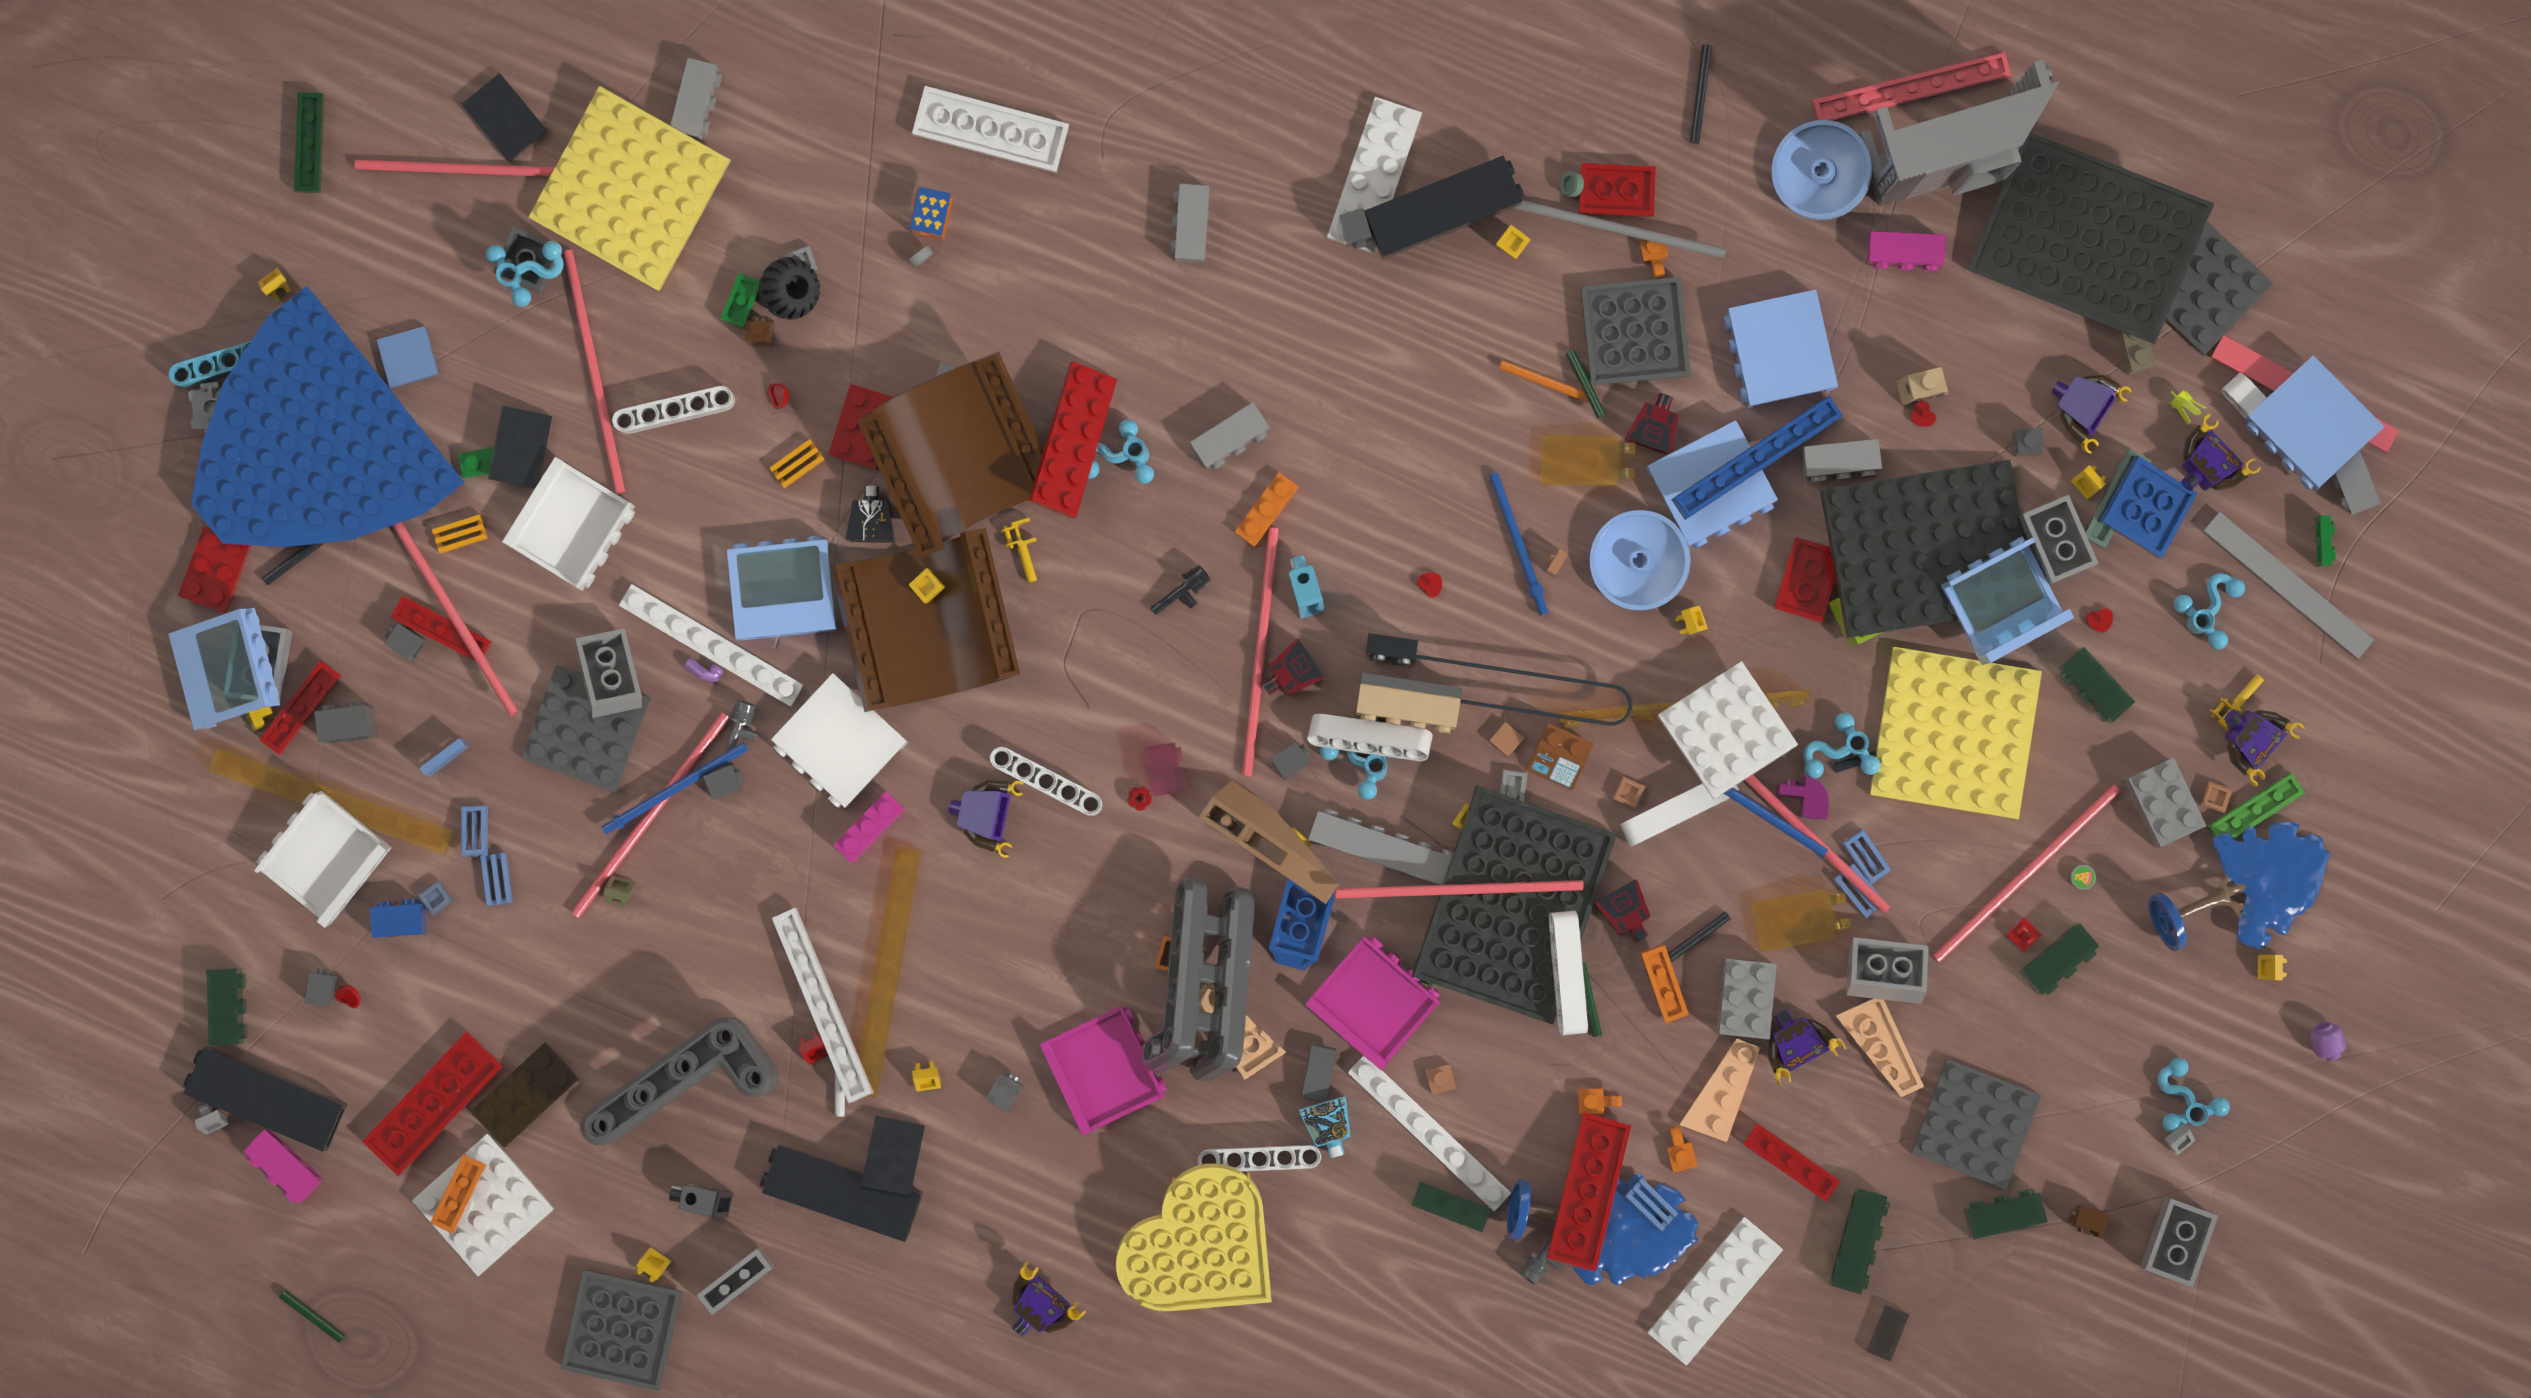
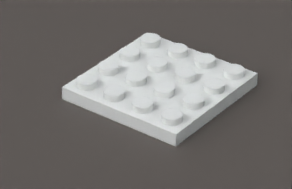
M1742 661L1657 716L1713 800L1798 745Z
M489 1133L465 1153L487 1164V1167L455 1233L452 1234L433 1225L477 1276H480L555 1209ZM461 1157L412 1200L430 1222Z

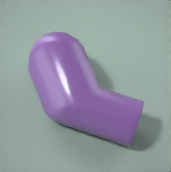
M692 658L687 660L684 668L695 677L706 681L716 682L720 680L719 677L723 674V670L717 665L713 664L707 670Z

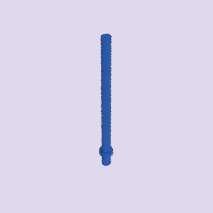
M742 742L623 814L614 815V819L601 826L604 833L607 835L617 828H624L625 823L747 752L749 749L746 743Z

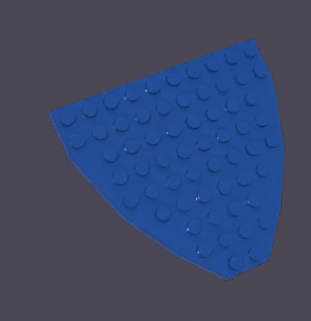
M306 286L266 318L224 381L201 445L191 505L223 544L293 547L351 541L424 515L465 482L312 290Z

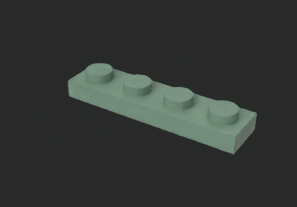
M2132 449L2126 451L2085 529L2089 542L2102 549H2105L2114 530L2099 520L2134 456H2140L2151 463L2150 459Z

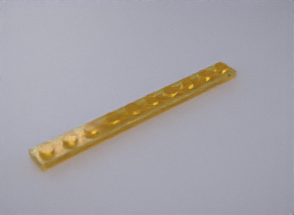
M1809 689L1764 693L1773 708H1779V703L1789 702V707L1804 706V701L1810 700ZM1677 702L1633 705L1629 717L1639 716L1640 721L1655 719L1654 715L1660 714ZM1629 706L1559 712L1558 714L1601 721L1614 718L1616 722L1627 714ZM1558 718L1559 723H1565V727L1580 726V721Z
M221 748L216 749L209 771L300 804L303 803L310 793L315 794L323 791L367 828L446 855L454 834L452 830Z
M896 847L859 1052V1059L873 1090V1094L866 1097L878 1098L920 865L921 850Z

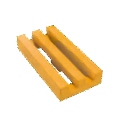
M809 439L771 466L770 470L785 489L825 459ZM810 447L812 449L783 471L778 472L779 468ZM813 455L817 456V458L814 461H812L810 464H808L803 469L798 471L796 474L791 476L789 479H787L786 481L783 479L785 475L790 473L792 470L797 468L799 465L804 463Z
M480 514L432 529L440 554L488 539ZM478 522L477 526L446 536H440V533ZM477 531L481 532L479 536L443 546L445 541Z

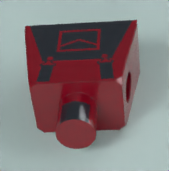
M1659 393L1655 405L1646 402L1624 440L1666 456L1671 454L1679 415L1669 411L1673 397Z
M1298 638L1268 665L1273 675L1261 684L1269 695L1282 687L1286 695L1289 696L1323 681L1324 676Z
M1637 879L1594 902L1595 907L1618 935L1629 930L1635 943L1649 936L1642 922L1651 916Z

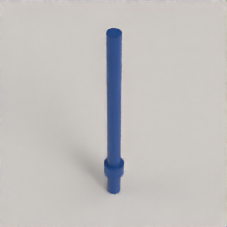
M1498 472L1489 475L1529 585V588H1527L1530 598L1534 599L1539 616L1545 615L1549 611L1542 595L1544 594L1542 584H1538Z
M1731 788L1723 793L1822 858L1827 853V848L1736 789Z

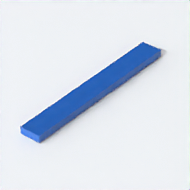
M1829 395L1672 498V502L1684 520L1688 519L1843 417V415Z

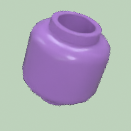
M2327 1021L2317 1024L2313 1027V1031L2309 1036L2315 1055L2319 1058H2326L2327 1061L2340 1058L2341 1053L2347 1047L2340 1026Z

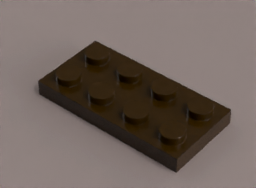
M544 1042L481 1100L471 1112L494 1138L506 1148L568 1091L579 1078L556 1052Z

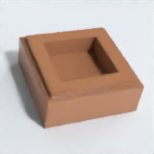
M1505 722L1489 742L1509 757L1524 737Z
M1622 776L1612 799L1636 809L1646 786Z
M2207 781L2200 805L2225 813L2233 789Z

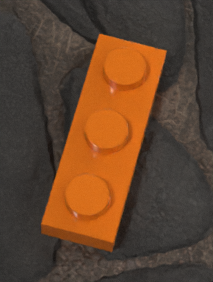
M1278 472L1234 533L1255 547L1299 486Z
M1660 944L1641 951L1640 955L1664 1023L1666 1024L1689 1015L1665 945Z
M467 1154L462 1155L432 1217L431 1224L452 1234L455 1233L487 1164Z

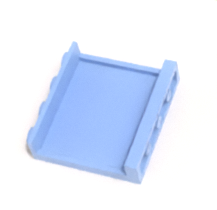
M1816 289L1728 308L1726 311L1727 315L1723 316L1726 331L1730 330L1732 340H1729L1730 352L1732 355L1736 354L1738 364H1734L1737 379L1741 378L1743 388H1740V397L1742 403H1747V408L1814 392L1835 390L1838 387Z
M2314 356L2307 360L2245 419L2247 429L2254 436L2259 435L2265 441L2264 446L2272 454L2277 453L2283 459L2281 462L2284 467L2290 472L2294 471L2300 477L2299 481L2308 490L2312 489L2314 492L2384 428Z
M1736 420L1645 468L1648 475L1652 476L1678 528L1684 534L1689 547L1693 545L1694 549L1708 542L1706 538L1713 534L1719 537L1729 532L1728 526L1736 522L1741 526L1752 520L1750 515L1759 511L1762 515L1774 508L1773 503L1778 500L1763 470H1761L1686 520H1684L1672 502V498L1750 448Z

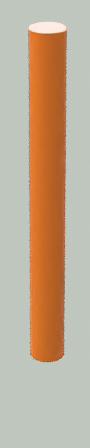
M1501 361L1499 369L1589 403L1584 391L1510 362Z

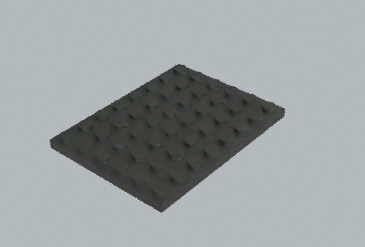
M2030 132L2023 145L2018 149L2022 162L2004 182L1968 271L2155 345L2214 207V203Z
M2010 460L1820 490L1846 638L1958 620L1941 587V584L1948 581L1946 576L1958 570L1961 573L1969 570L1967 565L1979 559L1982 562L1990 559L1988 554L1999 548H2002L2003 551L2011 548L2009 543L2020 537H2023L2025 540L2023 526L2019 518L2020 509ZM2020 551L1952 586L1968 618L2022 610L2037 602L2032 574Z
M1476 785L1442 885L1582 880L1583 890L1439 895L1412 977L1553 1025L1557 1009L1549 914L1575 910L1579 920L1581 942L1617 834Z

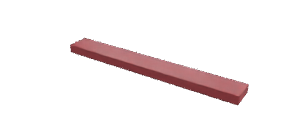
M2002 52L1814 99L1812 104L1817 120L1837 121L1873 112L1887 106L1889 108L2011 77L2006 53Z
M2225 335L2220 338L2210 357L2233 371L2244 374L2248 379L2272 392L2293 374V372ZM2377 419L2384 428L2368 444L2387 453L2399 430Z

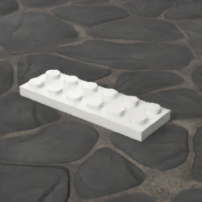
M925 86L912 135L1057 173L1069 124Z
M1378 97L1374 98L1327 235L1328 239L1346 245L1339 221L1340 214L1361 208L1366 210L1393 199L1422 112ZM1372 236L1371 241H1367V246L1358 249L1374 254L1377 246Z
M1743 1217L1647 1333L1687 1366L1783 1249L1747 1218Z

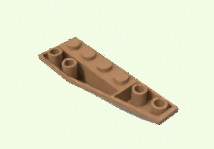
M1233 780L1211 798L1199 816L1209 826L1325 904L1334 893L1335 888L1340 884L1273 807Z

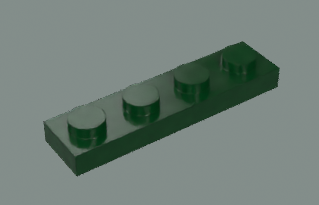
M297 92L294 191L296 193H321L323 93Z

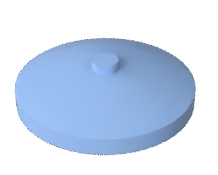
M1831 120L1811 121L1793 129L1779 144L1772 162V180L1780 199L1794 213L1812 220L1834 219L1850 212L1864 198L1872 179V159L1862 138L1850 127Z
M1646 510L1629 511L1612 518L1596 535L1590 552V569L1598 589L1611 602L1631 610H1650L1668 603L1683 588L1691 565L1689 545L1682 531L1665 516Z

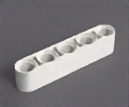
M2238 373L2221 389L2224 397L2245 419L2267 399L2242 373Z
M717 386L618 410L614 414L612 422L614 427L623 434L636 433L728 411L734 406L735 397L727 387ZM720 393H728L729 399L726 404H717L716 398ZM701 398L704 400V407L698 411L693 410V401ZM673 404H678L680 412L676 416H669L668 408ZM648 410H654L656 413L655 419L651 422L644 421V413ZM623 416H630L631 424L626 428L620 427V419Z
M1315 714L1312 716L1307 740L1310 744L1318 747L1425 761L1429 756L1433 735L1430 731L1422 728L1327 714Z
M998 747L992 751L990 762L998 770L1088 816H1095L1102 810V800L1095 793L1005 747ZM999 752H1006L1008 754L1009 760L1007 764L1000 766L995 762V757ZM1022 763H1027L1031 767V773L1027 777H1021L1017 772L1019 765ZM1048 774L1052 776L1054 782L1050 788L1045 789L1041 787L1039 781L1043 775ZM1066 786H1072L1076 790L1075 797L1071 800H1065L1062 797V790ZM1093 797L1097 799L1098 807L1096 810L1089 812L1084 808V802L1086 799Z
M1700 784L1621 823L1620 827L1630 847L1729 799V797L1722 794L1713 800L1704 785ZM1737 785L1734 786V787H1732V788L1736 789L1737 791H1739Z
M1575 910L1550 913L1549 931L1558 1029L1561 1036L1587 1033L1588 1021L1578 915Z
M1314 1145L1206 1149L1198 1157V1165H1203L1202 1158L1204 1155L1212 1154L1216 1158V1164L1230 1166L1227 1163L1228 1155L1238 1153L1242 1161L1240 1165L1233 1168L1240 1171L1308 1169L1316 1167L1321 1161L1320 1151ZM1309 1149L1317 1153L1316 1161L1310 1164L1304 1162L1302 1158L1303 1153ZM1284 1150L1292 1155L1291 1162L1286 1165L1279 1163L1277 1160L1279 1152ZM1263 1152L1267 1157V1161L1261 1166L1255 1165L1252 1161L1253 1154Z

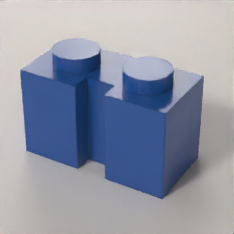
M417 899L402 900V905L392 906V901L377 902V907H370L372 938L426 934L424 904H417Z

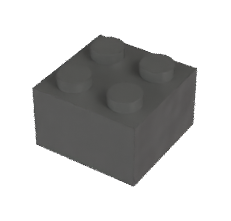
M512 226L503 247L506 253L504 259L506 263L517 266L525 261H535L546 269L553 267V261L546 259L542 253L544 244L549 241ZM497 266L494 268V274H496ZM508 270L503 273L502 278L511 281L515 277V272ZM529 270L521 274L519 285L544 296L550 279H544Z
M361 701L346 703V708L337 705L321 706L322 711L314 712L318 742L332 744L378 738L374 708L367 706L366 703Z

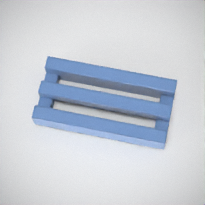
M459 738L419 769L425 776H432L468 749L469 745L464 739Z
M486 805L461 807V856H488V807ZM481 811V849H478V812ZM468 812H472V850H468Z
M1863 829L1842 843L1870 884H1873L1892 871ZM1862 837L1884 869L1880 872L1858 841V838ZM1851 843H1854V845L1859 850L1867 864L1870 866V868L1875 874L1874 877L1870 875V873L1868 872L1864 864L1861 862L1853 848L1850 846Z
M507 853L480 856L487 906L513 903ZM497 859H501L505 899H502ZM489 860H491L496 900L492 899L488 868Z
M1851 864L1849 867L1878 894L1855 864ZM1840 873L1833 880L1860 913L1867 918L1878 908L1848 880L1870 907L1866 910L1841 879L1845 876Z
M1643 1178L1624 1196L1659 1232H1662L1671 1220L1678 1215ZM1641 1187L1669 1215L1666 1216L1639 1188ZM1634 1193L1663 1220L1662 1223L1633 1197Z

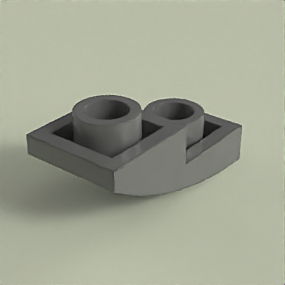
M1311 1044L1301 1097L1326 1102L1336 1048Z

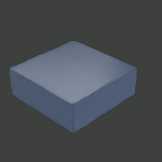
M440 881L435 882L417 895L432 916L454 901Z

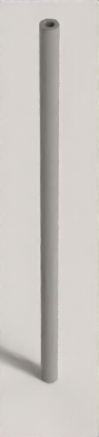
M1522 200L1520 206L1514 208L1719 258H1724L1726 253L1725 248Z

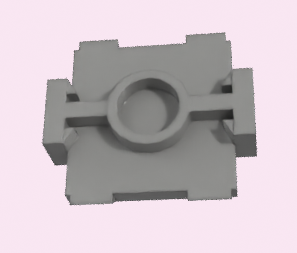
M219 382L200 384L201 389L188 392L189 402H192L193 411L191 429L204 430L206 434L222 388Z

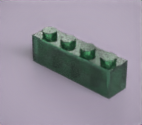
M1855 1187L1829 1285L1858 1294L1862 1293V1289H1867L1870 1275H1867L1869 1265L1873 1266L1876 1258V1251L1873 1250L1875 1241H1880L1883 1232V1226H1880L1882 1216H1887L1890 1202H1887V1196Z

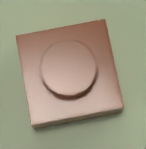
M1559 549L1557 554L1552 552L1545 563L1548 566L1546 573L1555 577L1568 553Z
M1450 1064L1426 1070L1431 1094L1456 1089Z

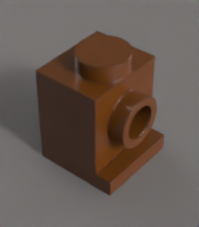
M752 317V319L746 321L745 342L748 345H773L774 320H767L765 317Z
M2076 1205V1208H2072L2070 1211L2068 1223L2078 1226L2076 1230L2078 1232L2091 1235L2092 1231H2095L2094 1237L2103 1239L2110 1215Z

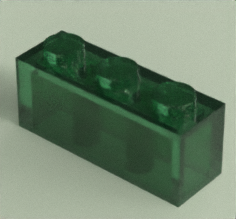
M2085 647L2079 648L2058 668L2062 672L2060 674L2062 680L2069 686L2071 684L2075 686L2078 690V697L2085 704L2090 703L2096 709L2094 714L2102 722H2114L2135 703L2129 694Z
M2075 923L2018 972L2038 995H2043L2044 993L2049 995L2058 987L2057 982L2061 978L2065 977V979H2068L2078 970L2076 966L2080 962L2084 961L2087 963L2097 954L2095 950L2099 945L2080 923Z
M242 968L206 970L208 1045L244 1044V1039H247L248 1036L247 1024H244L243 1014L247 1012V1001L243 999V988H246L245 973H242Z
M1419 1181L1411 1201V1206L1479 1232H1483L1491 1208L1422 1181Z
M2033 1188L2018 1191L2019 1196L2009 1198L2008 1194L1993 1197L1994 1202L1984 1203V1200L1970 1202V1207L1963 1209L1970 1238L1975 1240L2048 1223L2041 1193L2033 1192Z

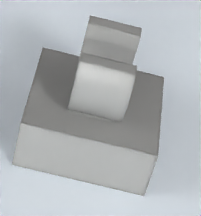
M209 1104L199 1107L202 1117L194 1120L197 1129L205 1135L229 1125L226 1115L218 1110L215 1111L214 1107H210Z

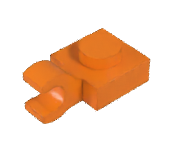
M1638 238L1643 263L1651 262L1654 279L1664 277L1665 271L1662 259H1668L1666 245Z
M1604 1088L1578 1089L1579 1114L1583 1112L1604 1114V1106H1622V1096H1604Z
M1679 1126L1669 1128L1673 1146L1666 1149L1672 1172L1675 1173L1698 1167L1692 1142L1684 1143Z

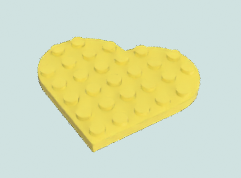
M1223 1164L1198 1165L1180 1174L1170 1184L1165 1193L1162 1203V1215L1152 1216L1135 1224L1127 1231L1119 1244L1116 1255V1272L1118 1280L1127 1295H1131L1139 1301L1140 1305L1157 1311H1177L1272 1302L1263 1203L1254 1182L1240 1170Z

